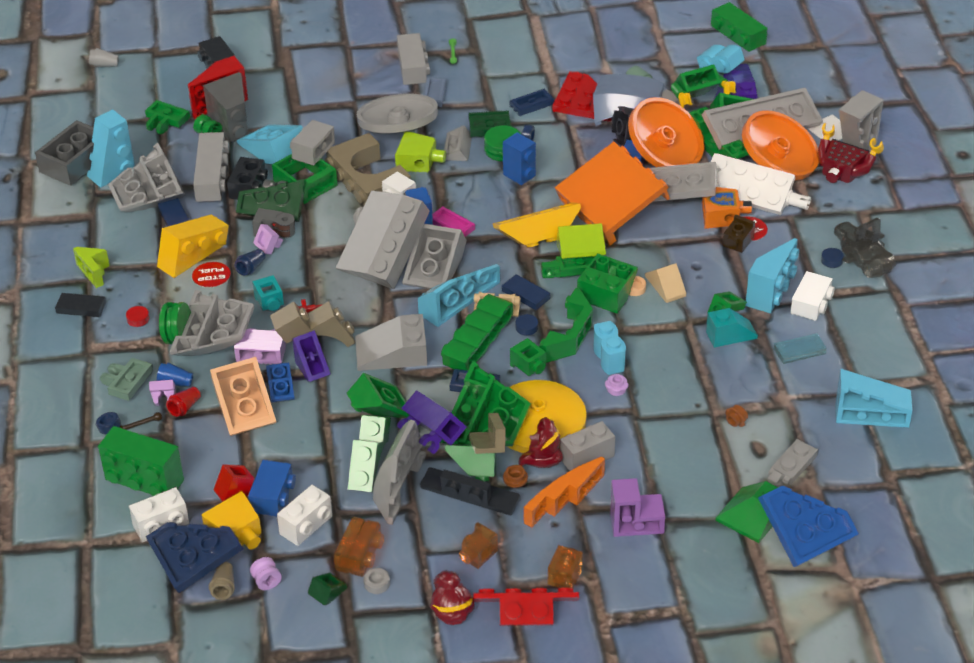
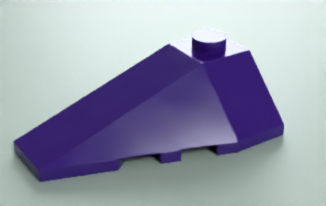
M739 64L732 71L724 73L723 77L728 81H734L736 85V93H730V95L757 99L755 80L748 64ZM718 88L714 99L719 94V92L724 93L723 88Z

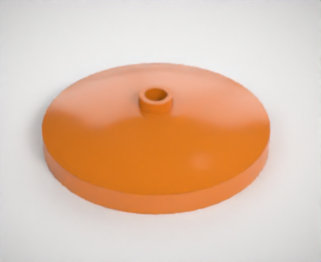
M653 97L640 102L631 112L628 122L631 140L637 151L650 164L655 167L696 164L700 161L704 152L703 135L693 117L683 107L671 100Z
M765 110L752 114L742 128L743 144L749 155L758 165L794 174L795 180L809 177L819 164L817 144L811 134L796 120L779 112Z

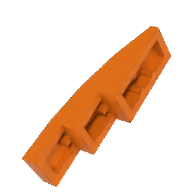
M598 457L582 464L557 478L541 490L524 506V524L532 528L546 512L555 517L568 502L578 505L604 476L605 458Z

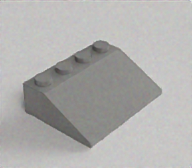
M371 190L336 269L394 289L429 214V209L423 201L403 194Z

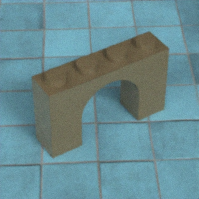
M370 133L333 146L326 152L325 162L336 169L337 179L342 181L347 190L352 192L357 201L365 205L371 190L383 192L382 181L394 173L399 172L411 179L409 173L401 165L377 174H364L356 171L365 165L380 160L379 142Z

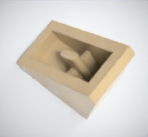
M677 263L645 273L647 280L666 303L686 297V291Z

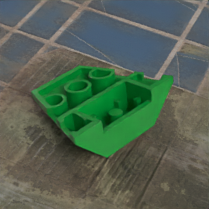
M472 361L464 378L462 391L451 412L466 426V429L453 444H471L469 433L488 432V413H498L505 427V446H513L531 407V403L510 387H505L495 379V376L491 373H486L476 362Z

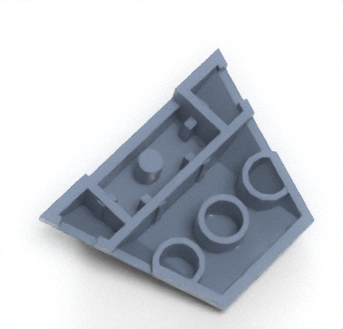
M601 75L593 94L595 126L601 125L602 120L613 117L614 111L619 110L618 106L635 108L645 99L661 98L665 87L664 83L638 75Z

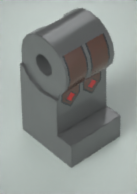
M258 208L252 221L253 236L256 237L261 224L271 227L280 238H290L295 234V220L292 214Z

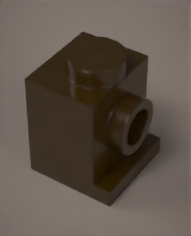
M735 215L734 220L723 233V246L743 253L754 238L755 221Z

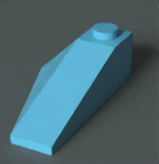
M495 264L448 280L431 288L418 298V313L423 314L424 319L439 327L474 302V293L479 294V291L486 293L499 284L500 266Z

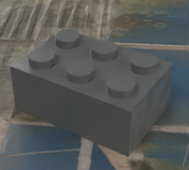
M76 120L37 150L35 156L39 172L70 186L91 169L92 161L89 158L94 148V143L92 142L94 127Z

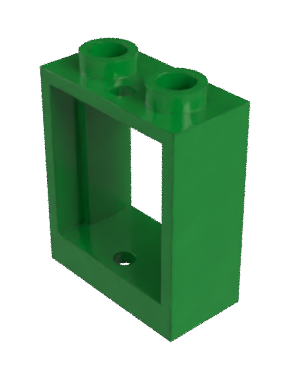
M292 154L272 164L274 182H297V179L291 175L304 168L314 173V175L305 179L304 204L338 186L336 169L323 159H320L315 165L292 159Z

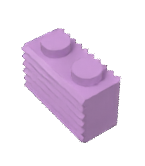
M254 328L246 329L243 339L234 345L236 362L256 357L258 363L270 365L272 363H282L286 349L285 341L275 329L270 331L256 330Z

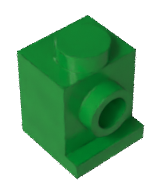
M526 338L510 348V366L513 368L516 366L527 376L534 373L541 374L546 367V352Z

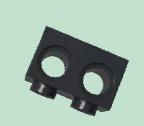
M247 157L239 158L227 181L229 199L238 200L240 191L262 187L263 182L268 177V169L265 168L264 160Z

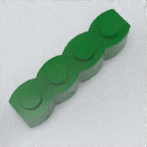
M487 294L483 299H480L476 309L467 315L465 324L460 329H456L453 339L442 347L443 365L452 369L468 371L472 361L478 362V359L486 353L490 344L496 340L502 328L509 323L513 316V303L491 294Z

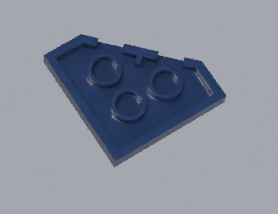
M166 522L146 536L178 593L244 549L229 526L209 528L207 525L200 524L180 526L176 523Z

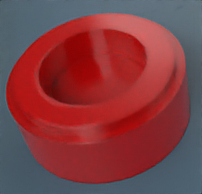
M143 306L131 307L126 312L127 323L133 327H141L147 324L150 319L148 309Z

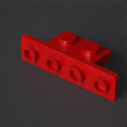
M518 588L505 589V593H495L494 589H479V593L473 594L474 602H500V626H553V601H579V592H574L573 588H558V592H547L546 588H533L531 593H521V589Z

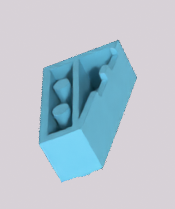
M840 369L835 402L836 423L909 428L912 416L911 390Z

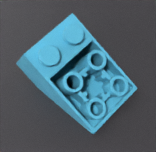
M794 238L755 260L748 275L747 307L772 313L775 305H780L782 293L787 292L790 278L794 279L797 272L795 262L799 256V249H797L798 239Z

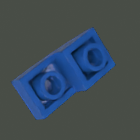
M289 362L266 365L271 402L295 399Z

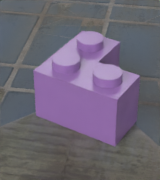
M637 478L612 480L610 516L613 536L664 534L665 512L662 495H640Z

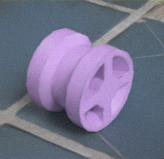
M260 558L250 567V573L256 579V584L261 590L274 588L282 579L281 573L276 569L272 558Z

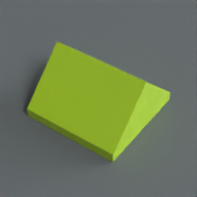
M602 223L558 227L556 243L561 258L596 256L597 253L606 255Z

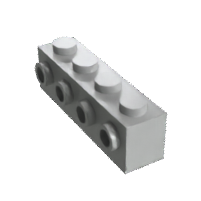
M224 132L199 133L193 185L196 202L221 201L222 192H226L225 179H227L226 166H228L227 153H229V141H225Z

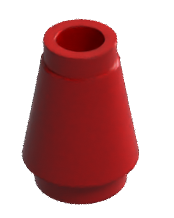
M196 387L188 388L171 395L166 402V407L173 416H184L200 399L201 393Z

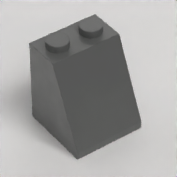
M238 72L203 85L207 115L222 125V132H224V136L230 143L248 135L241 73Z

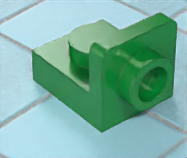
M730 291L717 293L713 296L708 312L727 308L734 311L744 310L747 301Z

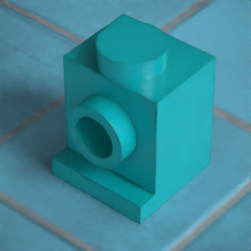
M274 275L252 281L254 298L258 301L262 311L268 309L275 311L281 305H284L283 292ZM267 286H271V289L267 291H262L261 289Z

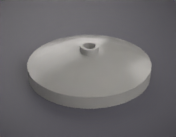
M390 95L364 104L357 111V120L359 126L367 131L376 133L404 132L420 128L432 122L438 116V105L436 100L425 95Z

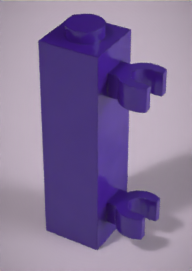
M417 390L401 408L409 416L401 419L397 424V427L401 429L406 422L414 420L417 426L420 424L429 430L430 433L424 434L420 438L419 443L425 446L429 441H432L431 446L427 449L432 454L438 451L441 440L451 446L466 429V426L451 412Z

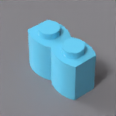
M712 45L697 57L699 68L715 64L717 72L720 73L732 71L745 60L741 47L737 45H728L726 47Z
M611 321L594 324L593 349L597 357L601 359L603 371L608 375L624 372L626 346L624 341L618 336L616 325Z

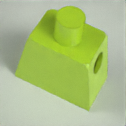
M409 131L404 132L395 153V165H401L407 172H429L433 162L444 163L446 159V151L436 149L435 138Z

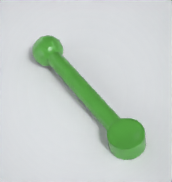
M449 39V45L451 46L450 63L456 64V39Z

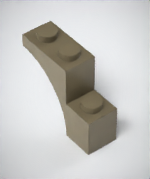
M329 301L309 313L303 307L299 308L295 302H292L270 315L275 331L286 344L291 342L292 338L314 330L316 335L333 337L343 342L347 347L355 343L352 335L355 333L353 326L349 321L345 322L343 320L344 316L338 307L334 308Z

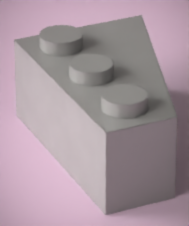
M862 90L856 96L851 97L839 109L843 142L871 152L870 140L876 138V141L878 140L883 99Z

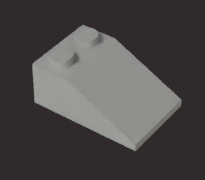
M424 224L411 251L402 282L403 285L431 289L451 280L462 259L467 241L462 230Z
M423 314L401 315L355 336L358 371L427 366Z

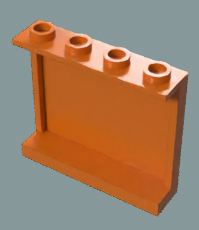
M614 141L555 187L560 200L564 204L580 203L581 208L577 216L584 223H602L604 241L609 246L617 241L613 232L660 195L667 201L670 199L667 192L669 188L664 180H658L650 168L647 167L645 169L637 157H631L624 146L620 147Z

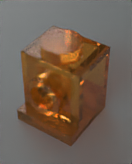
M477 522L475 524V531L463 539L459 557L464 563L471 564L479 569L498 551V534Z

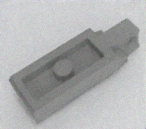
M796 439L769 470L768 482L777 487L782 486L783 483L792 485L817 457L818 449Z

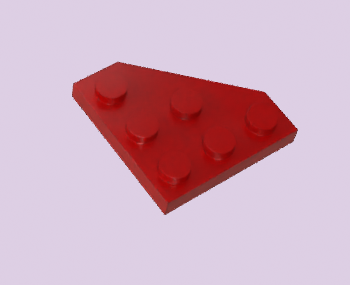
M569 71L553 103V112L594 119L593 94L597 83L588 74ZM613 117L608 118V119H605V120H602V121L611 122V120H612Z

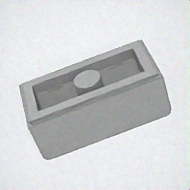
M465 126L447 132L444 148L446 151L445 160L467 161L469 159L472 137H470V132Z

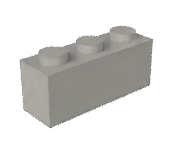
M420 33L397 35V48L403 85L426 83V75H430V67L425 40L421 41Z

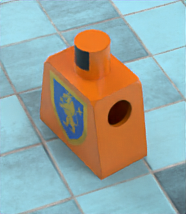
M716 187V196L702 197L704 228L726 227L732 223L735 215L751 214L752 201H739L738 190Z

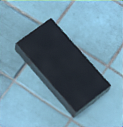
M61 293L55 310L57 314L100 317L106 304L105 296Z

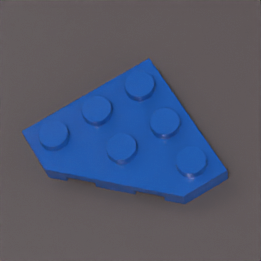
M780 486L758 497L793 567L859 534L846 510L833 508L824 504L821 500L793 492L788 487Z

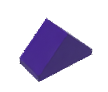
M315 330L292 338L295 363L308 382L331 374Z

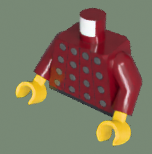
M824 123L822 126L824 137L820 141L817 156L820 166L823 167L822 173L829 182L836 183L840 180L851 183L855 178L870 172L877 158L876 154L884 150V145L881 141L879 146L874 147L877 141L876 138L870 140V152L869 150L836 139L830 141L829 139L835 134V126H832L831 131H825L826 123Z

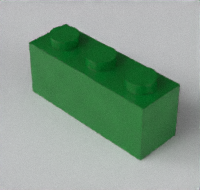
M728 2L712 9L711 26L746 51L750 52L766 44L768 28L732 3Z

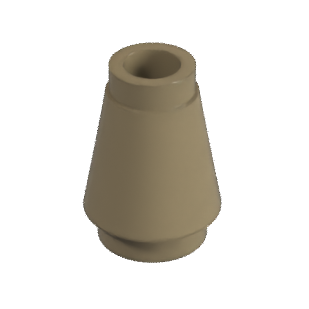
M228 562L218 566L209 583L211 595L218 600L228 599L235 591L233 566Z

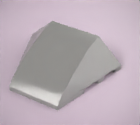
M159 143L153 146L154 150L146 157L142 155L137 165L133 168H127L108 184L121 212L157 207L158 203L176 198L179 199L186 195Z
M195 290L189 304L191 314L182 336L175 337L169 351L170 355L194 356L226 349L238 343L244 337L255 308L254 304L231 298L228 300L219 299L218 295L212 294L210 297L202 295V292L199 290Z
M414 420L406 422L398 432L374 482L373 501L387 524L393 525L401 508L400 489L409 471L418 472L426 457V452L421 451L423 445L418 441L420 434Z

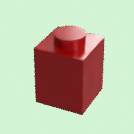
M222 464L213 490L222 502L241 491L248 498L255 478L244 465Z

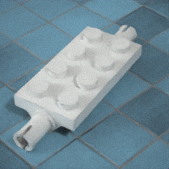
M714 153L711 162H716L717 166L716 187L738 190L739 201H752L753 208L781 215L783 209L789 205L808 210L809 206L807 205H810L811 197L793 193L794 174Z

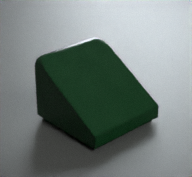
M329 572L312 578L308 594L326 606L343 593L348 585Z

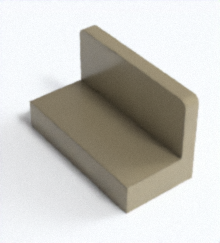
M488 413V432L469 433V439L476 454L505 453V427L498 413Z

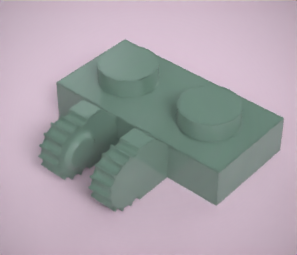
M131 358L126 366L112 363L107 369L109 374L103 373L100 376V380L104 385L108 386L109 395L129 401L153 372V366L151 363Z

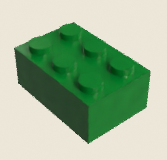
M115 426L111 428L98 445L105 480L111 483H117L155 496L175 487L178 489L184 481L179 448L176 445Z

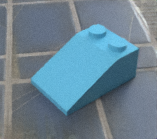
M266 125L236 141L238 145L257 158L264 160L266 164H273L292 154L290 149L291 140L302 131L303 127L302 125Z

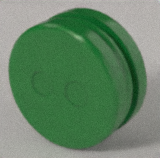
M504 125L489 129L484 135L485 154L493 160L503 161V141L517 132L520 133V131L514 127Z
M166 302L162 306L159 315V331L165 344H173L176 336H182L191 314L187 303Z

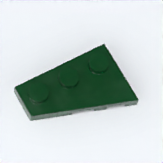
M301 179L292 183L285 182L276 186L240 191L236 213L255 216L258 208L292 214L295 222H299L306 180Z

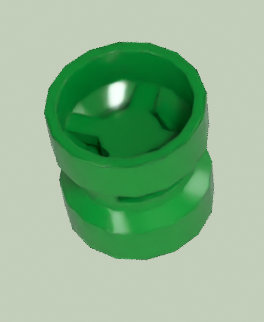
M202 114L194 121L193 129L198 134L222 132V125L218 121L212 120L206 114Z

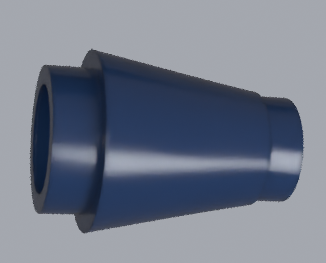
M261 249L240 255L235 261V269L240 275H251L265 260L266 255Z

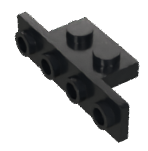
M429 467L420 483L421 489L506 515L513 514L520 500V494L445 469L442 471Z

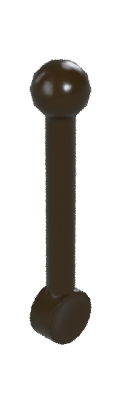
M156 412L151 417L124 426L120 425L119 428L127 430L154 420L160 421L162 414Z

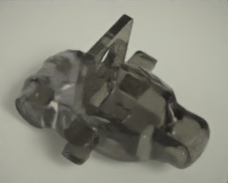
M875 218L858 227L850 222L838 224L834 228V235L839 239L841 249L846 255L842 259L844 262H853L869 278H879L894 269L897 262L893 254L884 248L885 244L880 241L885 235L880 232L881 220L879 218Z

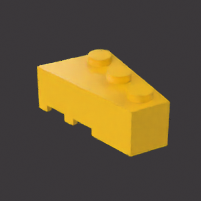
M210 214L162 228L157 267L171 277H177L224 246L227 241L229 225Z

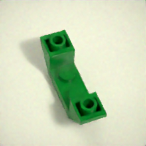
M707 107L689 112L702 132L704 150L712 158L714 153L735 159L749 155L740 140L722 145V148L718 149L702 117L703 112L709 110Z
M575 288L571 296L568 295L565 301L567 318L574 320L573 327L567 330L566 335L549 331L547 337L543 338L540 342L539 347L546 352V363L576 355L592 327L593 308L579 288Z

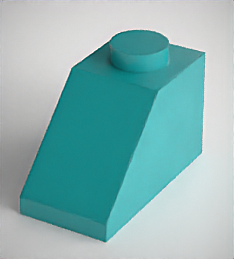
M727 308L708 312L706 333L714 348L757 339L758 335L751 322L734 310Z

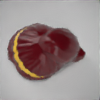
M544 417L539 420L537 432L529 437L531 439L529 451L519 457L518 463L522 467L530 465L537 468H550L562 461L563 455L559 448V431L554 425L553 420Z
M444 570L437 574L434 579L435 590L429 607L444 623L449 625L461 624L474 610V600L470 591L460 583L459 575L453 571Z

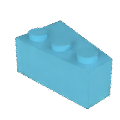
M114 110L96 117L92 137L94 148L89 158L92 161L91 169L88 170L87 177L101 188L113 181L127 168H133L135 164L127 120Z

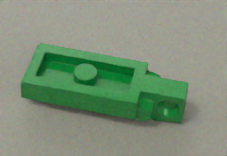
M556 256V260L541 262L542 277L559 278L581 275L595 256L574 258Z

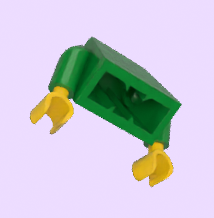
M715 64L680 73L675 82L672 83L671 91L679 99L680 106L684 108L686 104L692 105L691 98L707 94L717 86L723 88L725 94L736 93V85L734 81H728L718 74Z

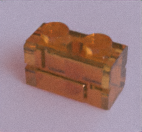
M357 517L351 519L334 554L335 569L337 571L350 572L352 575L363 577L367 568L373 567L376 549H381L384 542V534H381L379 522L365 521V519Z

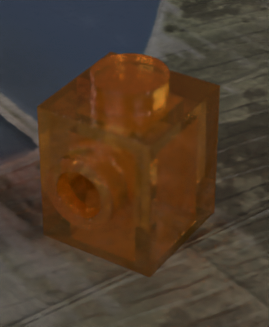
M558 545L548 566V585L574 589L583 569V552Z

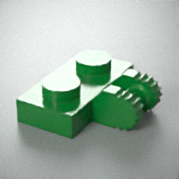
M156 100L145 110L146 117L150 118L146 123V129L152 131L156 128L157 133L162 135L168 130L169 125L180 128L190 118L189 110Z

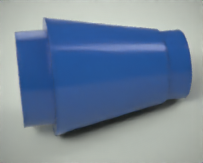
M169 362L167 364L161 363L157 373V381L173 380L176 386L190 387L193 373H189Z

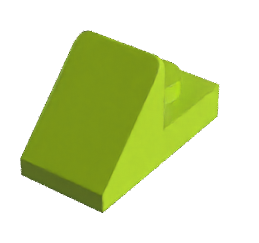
M86 247L73 248L76 265L95 288L103 286L102 276L105 275L104 269L110 265L107 251L105 249Z

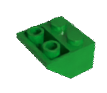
M597 253L577 279V288L582 291L591 305L618 314L629 297L638 267Z

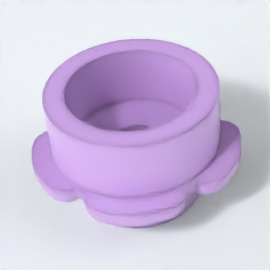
M614 374L608 377V380L605 381V386L608 393L620 396L625 393L628 383L624 376Z

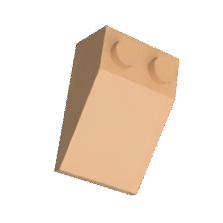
M256 357L210 370L211 380L230 436L276 423Z

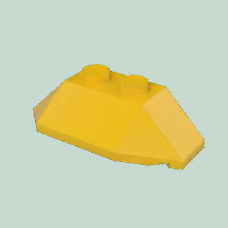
M572 202L492 224L493 228L515 242L526 245V247H533L539 245L538 241H556L558 227L570 226L581 206L580 203Z

